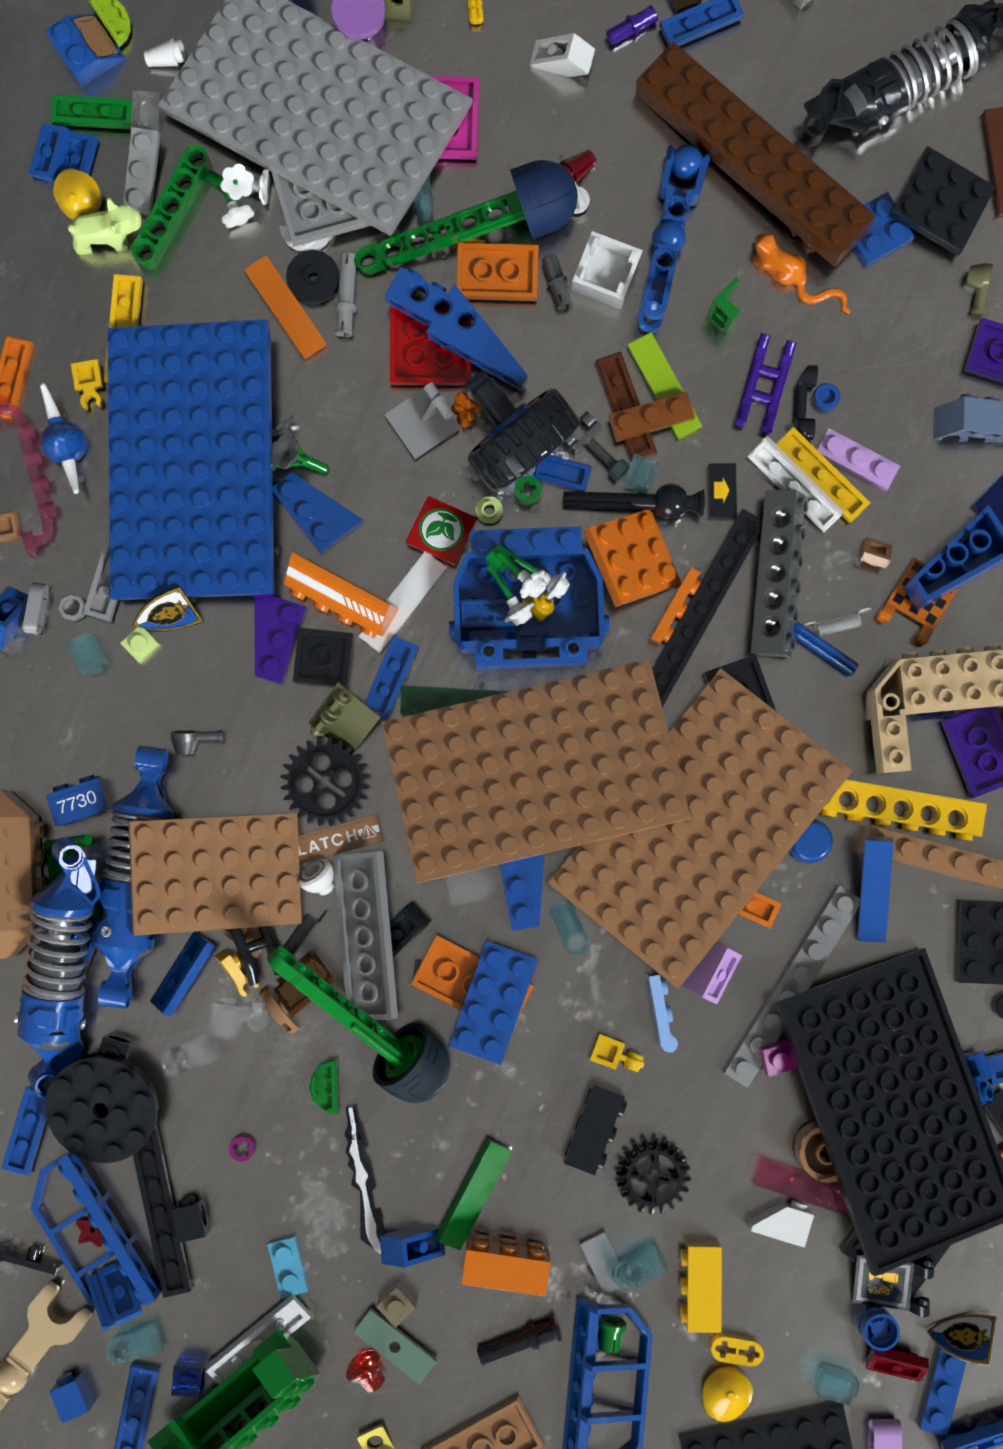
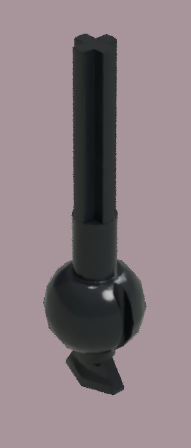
M673 483L659 487L656 494L564 491L563 507L655 510L657 516L662 520L676 521L682 518L686 511H692L703 517L705 492L703 489L693 495H686L684 488Z

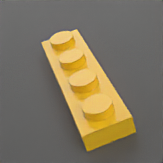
M114 274L109 328L139 326L143 285L141 276ZM108 341L104 372L105 383H108Z
M794 427L776 443L844 511L841 516L849 524L870 504Z

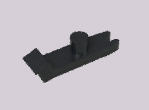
M9 1241L0 1242V1262L5 1261L57 1275L60 1272L61 1264L39 1258L41 1248L29 1246L27 1255L11 1251Z

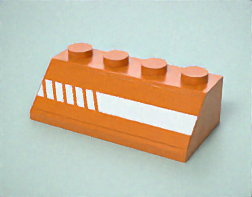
M292 553L290 556L284 585L291 588L290 594L301 600H304L305 596L314 600V607L326 613L329 609L338 613L336 617L338 620L350 626L352 622L362 626L360 631L372 638H375L376 635L384 637L399 609L397 606L295 553Z

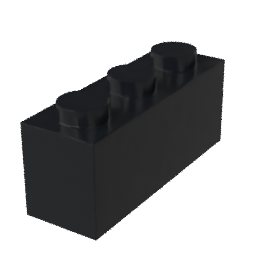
M594 1081L591 1082L563 1156L564 1164L594 1176L597 1169H603L607 1159V1154L604 1153L607 1143H613L617 1132L614 1124L617 1117L622 1118L627 1106V1102L624 1101L625 1096L623 1092Z

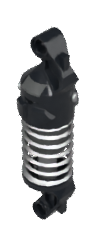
M989 0L982 5H964L955 17L946 22L945 27H936L934 34L930 32L925 33L923 40L916 38L912 42V47L904 45L900 53L893 51L890 53L889 58L882 57L874 62H870L867 66L843 79L832 78L823 87L818 96L804 103L803 106L808 114L799 130L798 137L800 142L807 147L817 146L831 124L849 128L866 135L913 109L916 103L922 104L927 100V97L933 98L938 94V91H945L950 85H956L961 79H967L983 70L987 62L991 36L997 35L1003 38V3L996 4L994 0ZM940 31L944 32L945 44L938 38ZM929 37L934 40L935 50L931 49L927 44ZM955 64V66L959 69V73L955 71L951 65ZM944 69H947V78L943 76ZM952 74H953L954 76H956L957 78H955L954 80H952ZM941 80H942L943 82H945L946 84L943 85V86H940V85H941ZM807 127H815L819 133H812Z

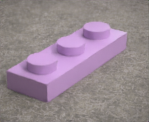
M830 428L826 430L817 447V450L829 462L885 492L889 489L900 468V465Z

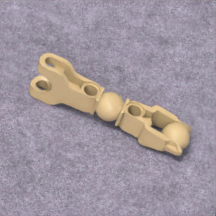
M50 1281L30 1303L27 1312L28 1330L9 1355L0 1361V1411L15 1393L24 1388L28 1375L49 1348L53 1345H63L72 1342L92 1316V1312L86 1307L80 1308L71 1318L57 1316L53 1311L52 1302L59 1292V1286L53 1281Z

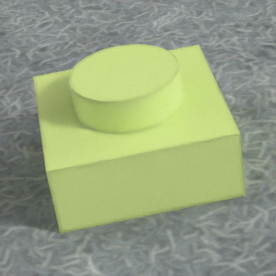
M138 627L120 643L140 664L161 646L146 629Z

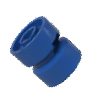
M865 1305L858 1311L856 1327L870 1347L878 1351H887L897 1344L900 1337V1328L887 1309L880 1306Z

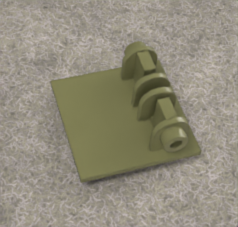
M338 682L310 719V733L316 738L324 735L327 738L332 737L333 743L336 745L340 740H343V749L351 745L353 746L352 755L381 716Z

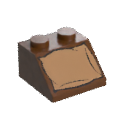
M309 951L298 960L329 984L333 983L340 976L319 951L314 955ZM281 976L276 979L279 985L274 988V991L291 1017L295 1016L312 1001L295 988L290 981H286Z

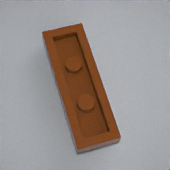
M684 392L609 414L608 418L615 441L619 442L692 421L695 416L688 393Z

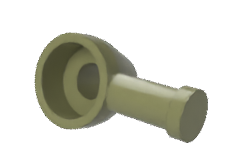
M991 263L970 266L967 284L977 288L971 314L984 315L985 313L984 306L993 267Z

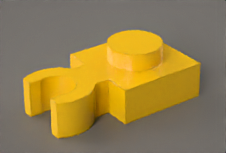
M99 360L72 363L71 369L75 391L77 393L83 392L80 398L81 406L88 410V401L91 398H95L96 405L102 408L103 400L96 390L104 388Z

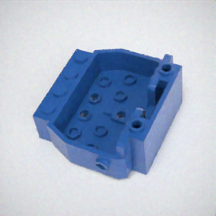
M581 526L471 530V552L465 553L453 582L454 621H449L450 637H455V644L462 656L475 655L476 672L585 668L588 663L587 651H598L605 638V632L610 631L609 615H604L603 578L588 548H582ZM501 544L505 549L509 548L515 555L536 569L544 570L545 573L547 572L551 576L560 575L563 571L567 573L565 578L570 583V586L560 599L555 596L552 598L554 601V611L541 623L533 616L532 619L518 626L515 625V627L460 628V600L506 598L494 576L487 570L490 564L485 560L487 555L497 545ZM514 562V564L518 566L522 571L526 570L529 574H532L530 571H528L518 563ZM510 568L504 573L499 570L498 572L512 596H516L518 601L522 603L526 599H523L520 593L523 582L518 577L516 579L508 577V573L511 571ZM568 647H578V652L570 653ZM559 648V657L537 658V652ZM483 650H494L495 652L492 656L488 657L484 654ZM503 650L523 653V659H503Z

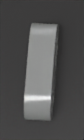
M37 582L31 584L23 621L24 633L40 635L43 629L49 598L48 584Z

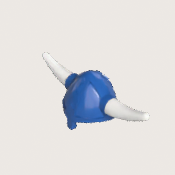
M41 383L40 388L49 424L43 431L41 448L49 459L62 464L73 493L77 494L79 487L75 462L80 460L86 453L88 447L87 437L84 431L75 423L63 420L46 384Z

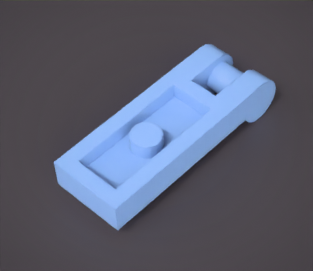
M659 973L647 974L659 1044L664 1051L674 1052L678 1047V1042L670 1033L669 1023L673 1022L670 1005L665 1006L664 995H668L666 979H661Z

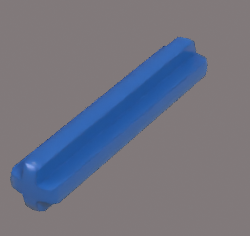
M798 621L794 623L793 634L797 641L848 676L855 673L858 668L857 662Z

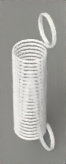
M871 608L857 610V613L859 615V613L871 610ZM857 613L815 623L813 621L802 624L806 626L815 623V630L816 625L818 624L819 626L820 624L821 631L818 636L830 634L831 631L834 633L860 627L859 619L857 623Z

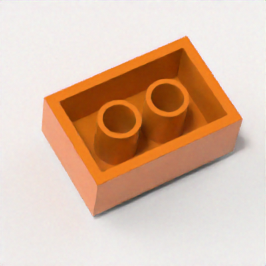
M474 1234L473 1238L467 1237L461 1284L546 1297L551 1260L549 1249L544 1248L545 1245L536 1242H529L528 1246L517 1244L516 1240L501 1238L500 1242L489 1240V1236Z

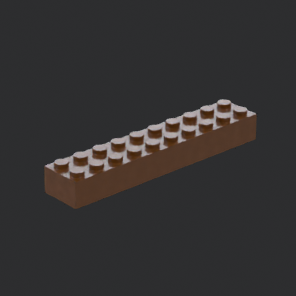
M672 42L636 80V96L704 155L709 153L711 161L807 244L809 243L816 252L834 267L872 228L876 218L874 213L675 42Z

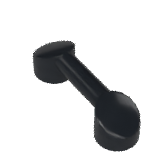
M808 365L796 384L795 425L797 431L806 440L812 441L815 436L816 423L815 419L806 418L807 387H816L818 378L817 365Z

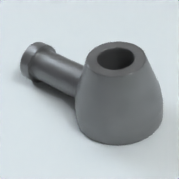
M195 730L172 731L171 742L176 754L190 755L194 754L197 743H223V730L203 732Z

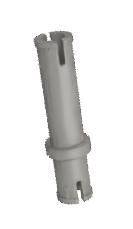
M346 253L340 254L338 303L335 304V311L337 312L335 334L340 337H344V333H346L347 337H351L353 334V314L356 312V305L354 304L356 278L354 257L356 254L348 253V258Z

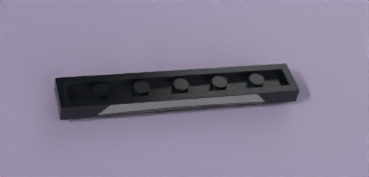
M156 1125L147 1143L133 1155L162 1295L163 1298L191 1292L192 1285L183 1243H178L171 1212L175 1205L158 1126Z

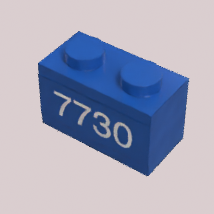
M89 775L80 778V784L70 787L69 783L53 787V793L47 794L46 798L55 827H63L113 810L105 779Z

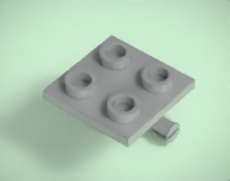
M433 382L427 384L423 389L384 414L414 459H417L460 430L452 418L454 412L446 403L447 398L444 394L441 395Z

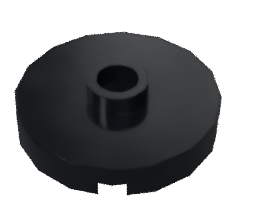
M308 250L301 252L292 259L287 268L286 280L288 288L297 300L304 304L318 305L333 298L339 289L340 274L338 266L331 256L323 251ZM310 273L317 274V278L314 280L309 279L308 276Z

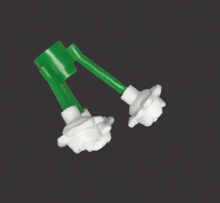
M501 544L497 545L485 558L490 564L487 570L494 576L508 599L506 602L510 610L504 619L505 623L512 621L518 626L528 621L532 617L530 609L534 606V603H520L516 596L513 597L500 576L499 570L504 573L510 568L518 575V579L523 582L520 590L523 599L527 596L537 598L545 589L547 591V599L550 600L554 596L560 599L570 586V583L565 578L566 572L563 571L560 575L551 576L547 572L545 573L544 570L539 571L515 555L509 548L505 549ZM514 562L518 563L519 565L530 571L532 574H529L526 570L522 571L518 566L514 564Z

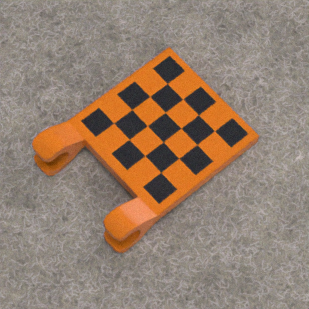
M913 557L887 602L877 615L876 620L885 624L892 618L895 610L900 611L922 625V628L913 640L914 644L922 647L928 643L935 627L958 589L917 611L903 588L926 564Z

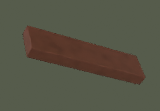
M1003 107L985 109L983 112L993 185L996 186L994 194L998 217L1003 216Z
M621 351L597 359L595 364L613 413L639 406L640 402ZM651 433L623 440L631 463L657 454Z

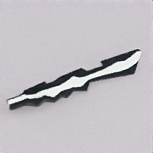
M356 1105L346 1107L348 1126L344 1135L348 1145L345 1152L350 1159L347 1165L354 1172L351 1185L360 1191V1240L381 1254L380 1235L385 1234L381 1208L375 1210L372 1191L376 1187L371 1161L366 1154L365 1147H368L364 1128L358 1119Z

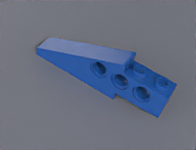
M400 267L384 295L386 304L428 326L427 337L429 340L523 391L528 381L527 373L459 288L454 284L450 292L447 293L446 288L439 283L432 282L430 284L422 279L423 276L419 272L411 268L407 271ZM418 291L425 294V297L420 301L411 298L412 294ZM438 305H446L449 307V310L445 314H439L435 311V308ZM462 318H470L473 324L469 327H462L459 325V321Z

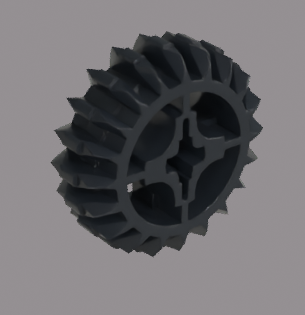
M653 1137L652 1145H649L647 1139L643 1138L642 1143L644 1147L639 1148L637 1143L633 1142L632 1147L635 1152L631 1153L627 1149L623 1151L628 1160H618V1164L625 1169L616 1170V1176L623 1178L618 1180L616 1184L618 1188H624L620 1193L622 1198L630 1196L628 1199L629 1206H633L638 1202L637 1210L642 1212L647 1205L648 1213L651 1215L654 1213V1207L658 1206L659 1212L663 1214L665 1213L663 1205L668 1204L669 1208L673 1210L675 1208L672 1202L674 1198L678 1202L683 1201L679 1191L688 1193L689 1188L682 1184V1182L691 1181L690 1175L683 1174L690 1170L689 1164H681L686 1159L684 1154L676 1156L679 1151L678 1146L674 1145L668 1150V1140L665 1139L660 1147L657 1137ZM650 1155L646 1166L632 1170L641 1158ZM659 1155L668 1158L674 1164L675 1173H670L668 1170L660 1168ZM652 1170H656L659 1175L654 1178V1181H650L647 1176L652 1174ZM631 1179H637L639 1182L646 1183L648 1196L637 1192L631 1184ZM671 1182H673L671 1188L667 1192L660 1196H656L658 1195V1189L660 1188V1186H662L663 1184H671Z

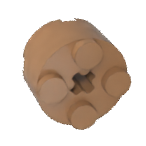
M817 1121L810 1122L796 1134L794 1143L796 1159L800 1166L813 1178L823 1182L838 1181L827 1150V1155L825 1156L820 1153L823 1151L822 1147L825 1146Z

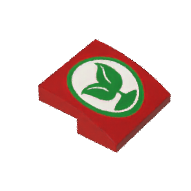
M428 496L405 543L455 566L478 518Z

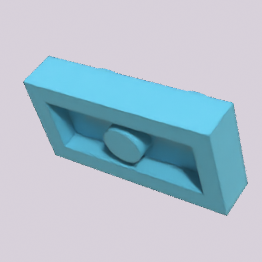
M296 1235L269 1241L267 1245L280 1298L283 1299L291 1294L298 1295L308 1292L309 1287Z

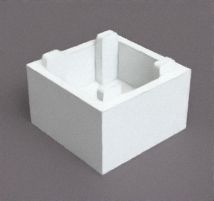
M592 231L574 275L571 291L621 310L643 250Z

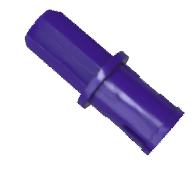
M650 5L633 16L627 15L626 20L606 31L608 41L615 45L631 35L637 36L640 30L658 21L656 10Z

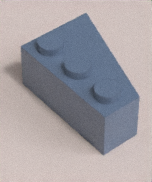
M966 393L961 394L959 399L935 407L933 440H943V438L950 435H959V441H968V437L984 438V442H1003V401L997 396L985 397L983 399L977 398V394Z

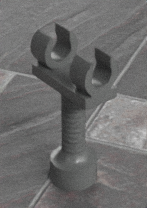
M586 411L579 419L580 423L589 431L579 441L572 434L563 444L574 455L586 445L601 461L609 466L608 475L617 482L631 466L624 459L615 460L593 438L601 430V424Z

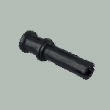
M552 1316L547 1322L536 1326L533 1324L528 1325L524 1332L503 1338L483 1347H478L477 1353L481 1364L486 1365L489 1362L531 1347L533 1350H538L543 1344L554 1340L560 1342L563 1338L555 1316Z

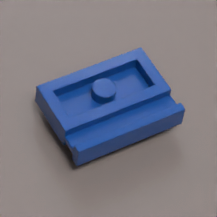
M117 1262L98 1270L97 1273L91 1276H85L104 1331L115 1324L119 1325L143 1314L140 1302L132 1291L133 1284L128 1276L122 1275Z

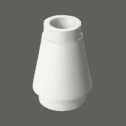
M172 38L144 51L148 67L181 66V63L186 62V52L181 40L175 41Z

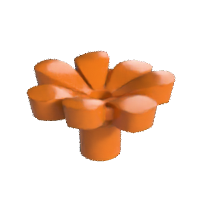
M467 392L456 393L454 400L457 404L451 405V410L454 414L458 413L457 423L459 425L462 424V427L466 428L471 425V420H474V413L481 412V407L474 399H469Z

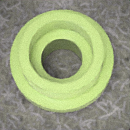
M484 497L476 505V515L485 524L496 523L502 516V504L494 497ZM490 505L495 510L492 514H486L484 508Z

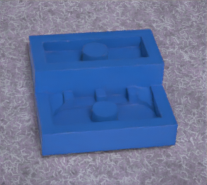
M42 123L28 174L50 183H54L58 174L65 169L72 168L89 175L99 139L92 134L72 132L65 126Z

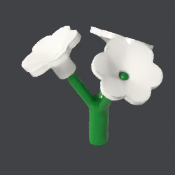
M235 164L232 168L227 167L223 169L222 176L212 170L206 174V179L220 187L227 198L229 211L228 214L222 217V222L227 228L244 225L249 218L254 216V211L250 205L239 207L237 201L234 200H239L242 196H249L252 191L259 192V198L263 205H266L270 198L271 175H269L268 169L263 170L260 181L254 180L252 173L246 171L245 167L241 164Z

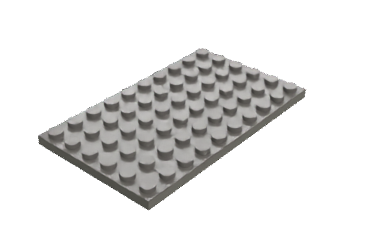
M225 0L159 102L158 108L159 111L392 236L473 103L472 98L363 40L347 38L342 32L338 31L335 25L288 0Z

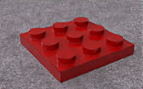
M438 305L435 308V311L439 314H445L449 310V307L446 305ZM390 306V385H427L433 382L434 385L466 386L465 383L471 379V363L429 340L427 337L428 326ZM462 318L459 321V325L469 327L471 326V319Z

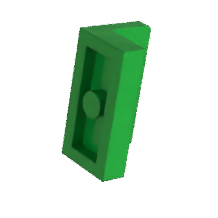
M734 278L712 301L707 313V317L725 334L733 328L741 312L730 301L740 282L737 278Z

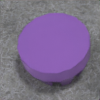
M333 0L331 5L333 23L338 31L342 32L347 38L354 40L366 39L368 41L378 33L384 24L386 16L384 0Z

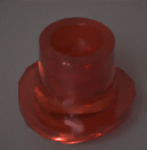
M374 1350L363 1351L351 1361L347 1368V1380L350 1383H359L366 1393L378 1390L385 1381V1376L379 1368L382 1363L379 1353Z

